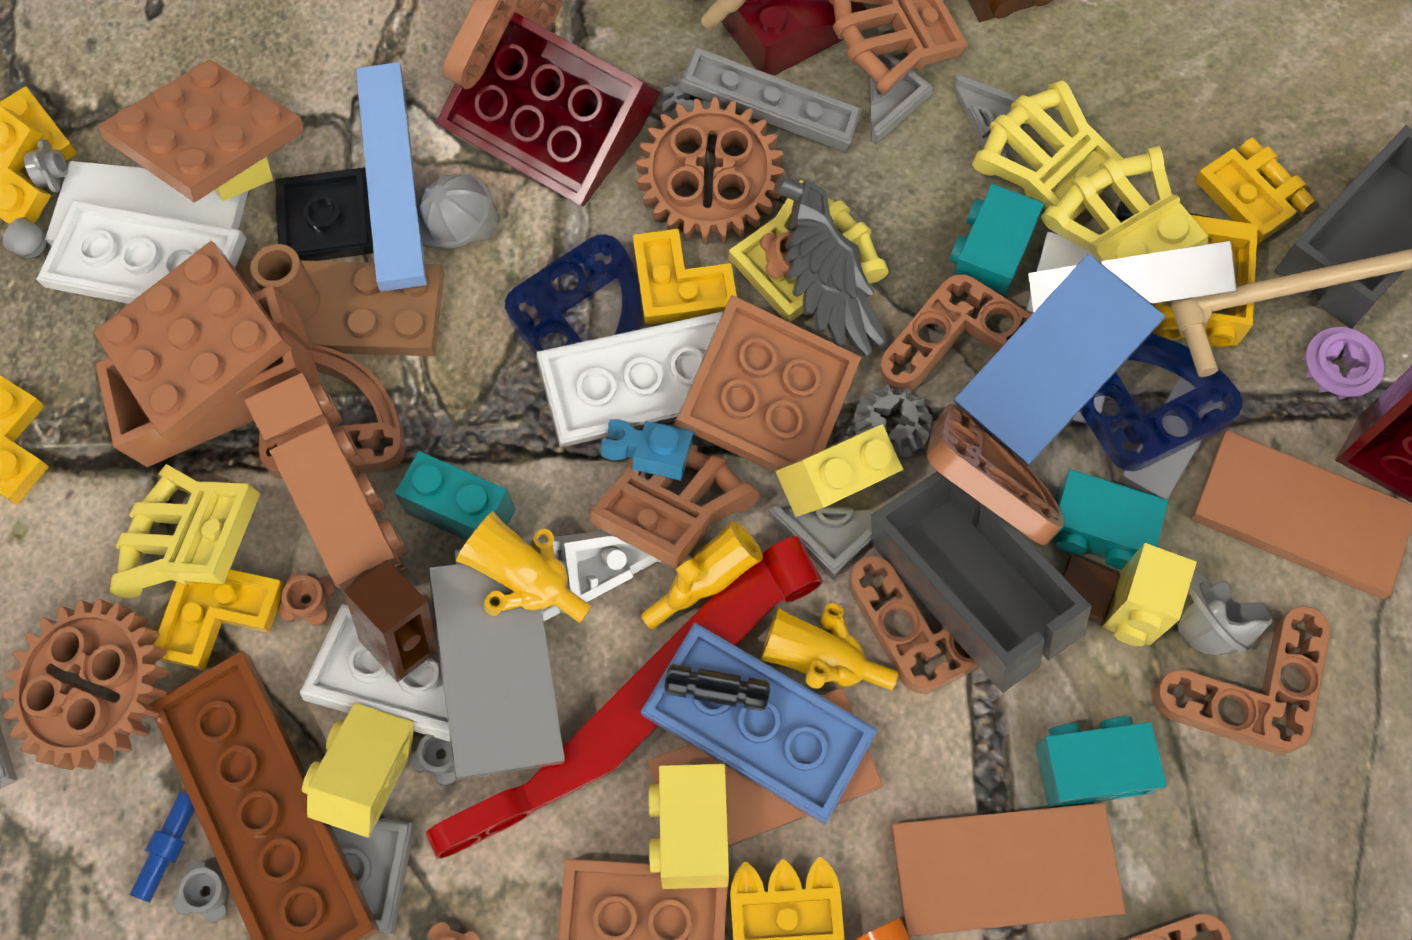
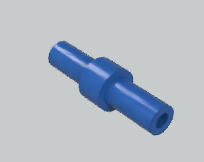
M179 792L161 831L154 830L145 849V852L149 853L129 894L130 896L150 903L169 862H176L185 844L181 837L195 810L188 794Z

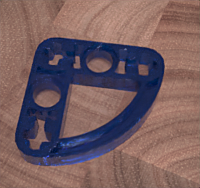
M606 234L589 238L514 287L505 299V310L511 325L535 356L537 352L545 350L541 347V342L550 333L557 332L563 334L567 338L565 346L583 342L562 314L614 279H617L622 294L621 316L614 335L640 330L642 322L640 285L633 262L622 244L613 236ZM598 253L605 257L611 255V262L605 264L602 260L596 261L595 255ZM589 269L590 277L586 278L584 270ZM563 274H569L578 279V284L569 292H560L553 288L554 280ZM526 302L529 306H535L537 317L540 320L536 326L526 311H520L519 305Z
M1150 334L1127 360L1145 362L1169 370L1188 381L1196 389L1143 414L1115 372L1080 410V413L1110 460L1117 467L1125 471L1134 472L1142 470L1225 429L1239 415L1243 407V399L1235 385L1219 368L1216 373L1210 376L1199 377L1189 347L1173 340ZM1102 395L1113 398L1118 403L1119 414L1111 417L1100 414L1094 406V399ZM1210 400L1214 403L1222 401L1226 405L1223 411L1217 408L1205 413L1201 419L1198 412L1203 410ZM1169 415L1181 418L1187 425V434L1181 437L1169 434L1163 427V418ZM1127 420L1129 423L1123 430L1120 425ZM1118 426H1120L1115 432H1112V431H1111V430H1113V429H1116ZM1127 440L1131 443L1139 441L1143 445L1139 454L1135 450L1127 452L1123 448Z

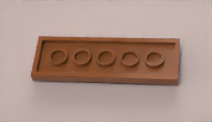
M240 651L150 704L160 713L158 717L154 718L252 940H366L380 931L331 826L307 817V794L302 792L306 773L250 655Z

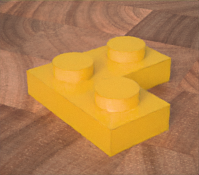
M0 106V218L9 225L15 219L21 217L35 223L52 195L44 189L37 187L31 179L21 173V170L25 165V154L35 149L43 133L12 110Z
M679 229L633 235L645 326L676 322L723 312L731 295L737 297L731 263L685 269Z
M0 376V494L18 505L49 466L14 442L45 406L37 398Z
M232 569L229 570L224 584L192 582L190 585L176 582L158 630L160 635L153 644L167 651V654L158 661L205 671L222 623L270 634L282 600V591L285 584L281 580Z

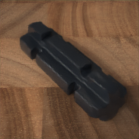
M676 664L670 665L667 670L664 688L668 695L686 698L688 693L693 694L696 700L735 707L738 702L743 703L746 709L757 711L765 710L768 705L770 683L766 680L749 678L748 682L740 681L741 676L704 669H699L698 673L690 672L691 667Z

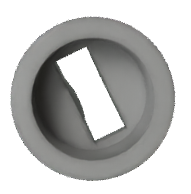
M24 217L17 218L10 223L3 235V246L5 249L17 256L29 259L40 256L45 251L48 242L45 240L46 234L42 228Z

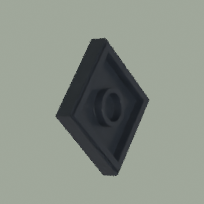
M365 167L275 179L278 244L291 247L301 261H321L374 254Z

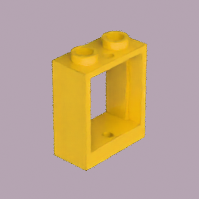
M1191 215L1208 235V244L1225 241L1232 242L1237 286L1254 283L1258 225ZM1163 303L1152 304L1165 315V318L1151 334H1157L1165 340L1186 339L1185 335H1181L1172 308L1164 306ZM1254 303L1227 308V315L1212 313L1207 326L1204 328L1210 346H1238L1253 326Z

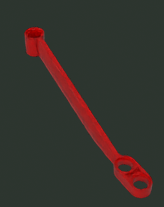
M799 536L790 537L772 545L762 553L763 559L759 563L745 571L724 590L713 595L563 746L565 761L562 764L544 766L526 784L493 795L428 829L426 836L436 859L446 858L513 826L535 811L614 772L658 727L655 723L641 716L640 712L694 623L737 646L775 606L783 602L789 603L798 600L816 590L823 583Z

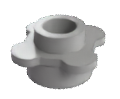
M46 139L39 140V149L27 152L24 156L26 171L37 187L44 188L48 186L52 192L61 191L60 183L68 174L66 161L58 150H52L50 143Z
M426 734L419 742L417 751L411 755V767L419 773L426 771L435 776L437 783L440 785L449 786L456 781L451 742ZM440 750L446 751L444 759L437 758V753Z
M203 861L190 863L185 869V876L180 881L178 895L174 900L176 911L181 915H189L192 912L204 915L208 922L212 923L222 920L227 914L225 903L230 891L222 871L208 868L207 864ZM205 886H209L210 894L204 897L202 889Z

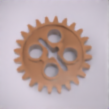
M713 97L709 109H703L698 98L694 99L693 111L687 112L681 104L676 105L677 118L673 120L664 113L660 115L663 130L649 127V139L652 143H640V152L645 158L636 160L637 172L643 174L637 178V183L640 191H647L642 196L644 206H655L652 211L655 222L668 217L667 230L677 229L679 226H682L685 241H689L695 231L701 232V239L705 245H707L711 233H717L722 244L727 241V230L733 229L740 238L744 237V223L747 221L750 225L758 228L760 226L758 211L771 215L773 204L768 198H780V195L774 192V186L778 177L782 174L784 175V169L777 167L783 163V151L773 150L777 146V135L770 134L764 136L767 131V121L765 119L752 124L753 109L749 108L741 115L736 114V101L733 100L729 103L726 110L719 109L717 97ZM711 134H715L717 136L715 146L716 168L713 172L712 206L705 208L703 202L706 188L705 174L707 171L708 138ZM685 143H695L700 146L698 151L689 154L678 150ZM737 145L745 149V152L739 156H730L724 150L729 146ZM682 185H690L697 189L689 197L678 196L674 193ZM732 187L739 189L743 193L739 198L733 200L725 199L720 195L723 190Z
M97 599L95 604L78 600L75 610L64 606L58 607V622L42 617L40 622L43 633L38 636L27 632L25 638L31 647L27 652H13L12 655L21 662V665L17 670L5 672L7 678L16 682L15 688L2 693V698L13 700L15 706L7 710L3 717L4 719L18 722L10 732V736L25 740L20 750L37 755V762L67 770H74L75 767L91 770L94 768L96 761L107 764L113 763V749L129 753L132 750L128 737L131 733L144 737L148 734L141 721L144 716H159L160 713L150 704L152 698L166 696L167 692L155 687L156 680L169 674V670L156 666L155 662L163 658L167 651L153 645L160 634L158 631L146 627L147 618L133 613V610L117 603L112 604L102 599ZM56 666L64 671L77 674L86 681L119 693L120 699L118 702H115L108 697L92 693L88 688L54 676L52 668Z

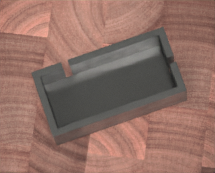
M1405 125L1293 244L1274 270L1276 274L1282 277L1412 249V129ZM1404 271L1302 293L1307 297L1313 292L1317 293L1321 298L1316 304L1352 329Z
M938 471L871 514L873 547L893 566L902 580L1002 693L1038 669L1041 664L1042 654L1049 661L1085 635L1091 605L1019 530L945 478Z

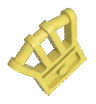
M1060 80L1050 84L1046 91L1029 97L1021 95L1011 104V111L1007 115H999L990 123L991 132L983 150H979L976 153L972 165L976 171L984 175H997L1022 187L1027 197L1043 202V208L1046 210L1049 206H1056L1071 188V181L1082 174L1088 177L1100 169V163L1111 157L1115 160L1124 158L1087 123L1070 87L1065 81ZM1052 107L1055 110H1059L1072 137L1044 110ZM1022 124H1029L1057 153L1051 158L1020 126ZM1005 144H1009L1037 172L1001 156ZM1105 187L1104 189H1102V190H1100L1099 192H1097L1098 196H1099L1107 187ZM1081 204L1070 219L1074 220L1086 209L1085 206Z
M1160 146L1147 148L1146 154L1119 160L1111 157L1100 163V169L1088 177L1082 174L1071 181V188L1056 206H1049L1041 215L1042 222L1050 230L1088 250L1098 262L1208 244L1206 232L1182 206L1180 197L1171 193ZM1150 172L1158 201L1149 205L1126 177ZM1110 186L1132 212L1133 216L1120 222L1098 196L1097 192ZM1081 204L1085 206L1105 231L1103 234L1099 235L1070 219Z
M787 198L775 218L729 250V261L784 320L792 322L803 313L804 293L798 297L793 295L792 291L796 278L790 280L787 275H783L779 279H773L766 273V253L760 246L761 238L767 233H772L777 237L784 232H789L787 227L792 221V206L794 202ZM828 198L829 212L837 229L848 240L858 245L860 264L869 284L885 278L889 270L885 260L878 258L870 238L871 229L864 222L857 223L849 214L850 208L842 200L834 201Z
M165 464L158 473L161 477L142 502L134 503L129 514L133 519L127 533H121L115 546L119 550L117 573L111 577L110 592L120 598H134L141 595L143 588L169 580L190 585L192 582L224 584L261 493L247 483L195 481ZM177 490L191 495L187 504H171L167 502ZM159 523L178 524L174 535L149 534L152 527H157ZM146 554L165 555L163 559L139 566L140 557H144Z

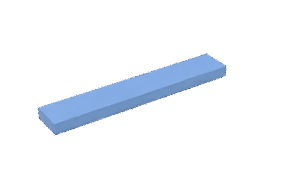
M400 62L356 68L376 282L380 292L427 285L402 68Z

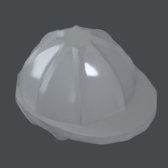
M443 174L426 187L425 193L417 200L422 244L425 247L451 249L459 248L471 242L488 240L494 234V230H496L498 225V212L488 186L471 174Z
M1195 568L1177 626L1184 640L1195 650L1204 654L1225 655L1238 651L1244 653L1251 649L1252 643L1272 623V616L1259 602L1238 603L1234 601L1230 596V586L1226 581H1219L1213 585Z

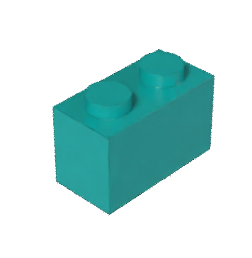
M991 184L985 199L975 198L966 220V224L972 226L968 238L959 235L949 259L950 262L956 264L953 276L967 275L973 277L998 294L1006 297L1044 203Z
M418 451L394 493L407 514L465 540L470 538L481 522L492 511L496 513L505 525H508L516 510L507 489L421 451Z
M1069 469L1059 485L1055 498L1062 512L1065 524L1051 541L1055 542L1056 546L1064 552L1076 555L1089 553L1105 558V562L1108 565L1121 570L1144 543L1157 547L1169 500Z
M1123 716L1101 721V729L1081 731L1080 724L1078 723L1059 725L1048 729L1049 736H1045L1035 745L1048 808L1151 795L1167 787L1152 723L1133 724L1131 716Z

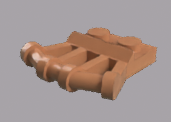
M829 0L833 4L835 14L833 30L838 39H844L849 48L847 56L853 65H859L878 83L876 89L883 96L888 94L914 68L917 67L919 70H922L925 65L959 57L968 46L943 0ZM851 1L881 6L852 13ZM891 24L895 30L892 33L864 39L860 32ZM905 49L908 54L891 70L877 57V55Z
M692 444L684 471L689 468L697 472V474L680 495L667 490L674 479L653 475L650 480H647L640 476V471L632 470L633 458H629L627 469L590 511V524L676 569L698 541H703L711 525L736 511L743 513L752 508L759 498V491L751 483H743L726 466V459L716 454L709 457L697 451V445ZM717 484L725 492V494L701 507L697 505V502L711 485Z

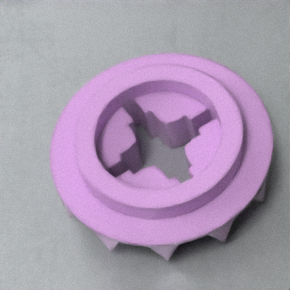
M1333 327L1319 332L1308 343L1307 351L1302 359L1308 367L1306 378H1313L1319 384V393L1329 391L1336 394L1338 400L1347 397H1356L1359 400L1376 388L1384 374V360L1377 345L1365 334L1347 327ZM1341 351L1345 365L1352 366L1344 377L1340 373L1339 366L1331 363L1340 355Z

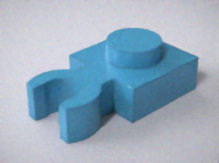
M611 419L608 423V437L619 440L614 441L603 438L601 442V456L613 461L623 460L627 457L633 458L632 470L681 480L692 448L694 431L645 421L643 430L640 431L635 430L626 421Z

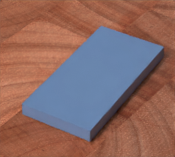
M1087 254L954 399V403L1029 467L1160 325L1165 315L1090 254Z
M694 623L641 710V716L718 762L725 764L728 768L825 825L878 729ZM676 664L691 667L690 672L698 673L699 669L738 675L741 676L740 681L748 682L749 678L766 680L770 683L768 705L765 710L757 711L746 709L743 703L738 702L735 707L696 700L693 694L688 693L686 698L668 695L664 688L667 670L670 665Z

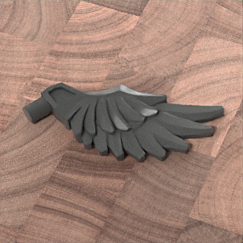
M783 174L780 175L775 183L774 192L794 201L792 206V223L789 226L790 230L794 231L785 243V248L788 251L784 255V259L787 262L792 261L787 277L790 280L796 278L792 291L793 295L798 297L804 293L803 313L805 315L814 313L816 331L823 332L828 327L834 344L838 346L846 343V333L862 356L872 353L869 340L885 352L892 342L880 324L867 298L874 294V291L862 270L859 261L858 245L848 240L837 229L829 212L827 192L814 183L808 181L801 183Z

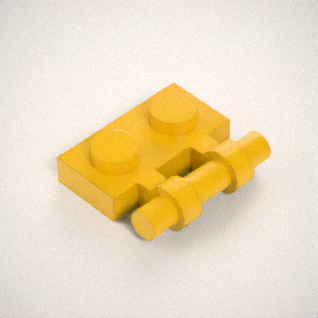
M1251 137L1239 148V151L1247 160L1235 148H1232L1201 169L1194 181L1233 221L1257 224L1258 245L1292 221L1297 211L1289 204L1290 202L1304 214L1315 205L1317 200L1306 190L1308 185L1298 175L1292 177L1277 162L1279 156L1269 146L1263 148ZM1261 174H1263V175L1276 187V189H1274V188L1261 176Z

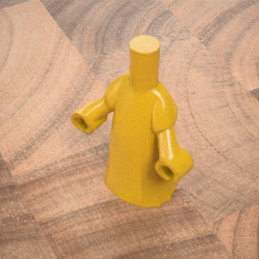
M492 511L473 532L455 560L472 567L514 591L507 595L500 591H491L487 595L483 608L491 616H496L502 611L523 607L524 610L535 611L555 605L578 623H581L592 608L590 604L567 588L568 576L566 568L559 559H556L553 549L554 536L548 529H539L530 545L505 525L496 513ZM543 538L546 540V543H540L538 539ZM496 600L499 603V605L492 606L490 604V601Z
M731 521L712 541L703 545L692 554V558L686 560L675 569L677 575L668 593L641 613L644 623L650 629H655L678 610L686 609L700 599L715 595L724 590L745 571L759 563L763 559V554L753 536L738 521Z
M836 603L827 604L820 618L822 627L831 630L832 634L778 607L767 633L760 657L762 662L775 663L805 674L806 683L816 689L823 687L825 682L830 681L840 687L857 685L863 680L892 691L899 673L894 669L866 659L859 642L854 636H849L843 618V608Z

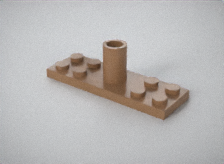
M283 244L268 245L259 250L253 259H239L235 269L252 293L273 285L300 310L309 344L328 347L344 354L435 356L444 282V271L441 264H425L427 285L380 292L376 282L375 263L301 261L291 247Z

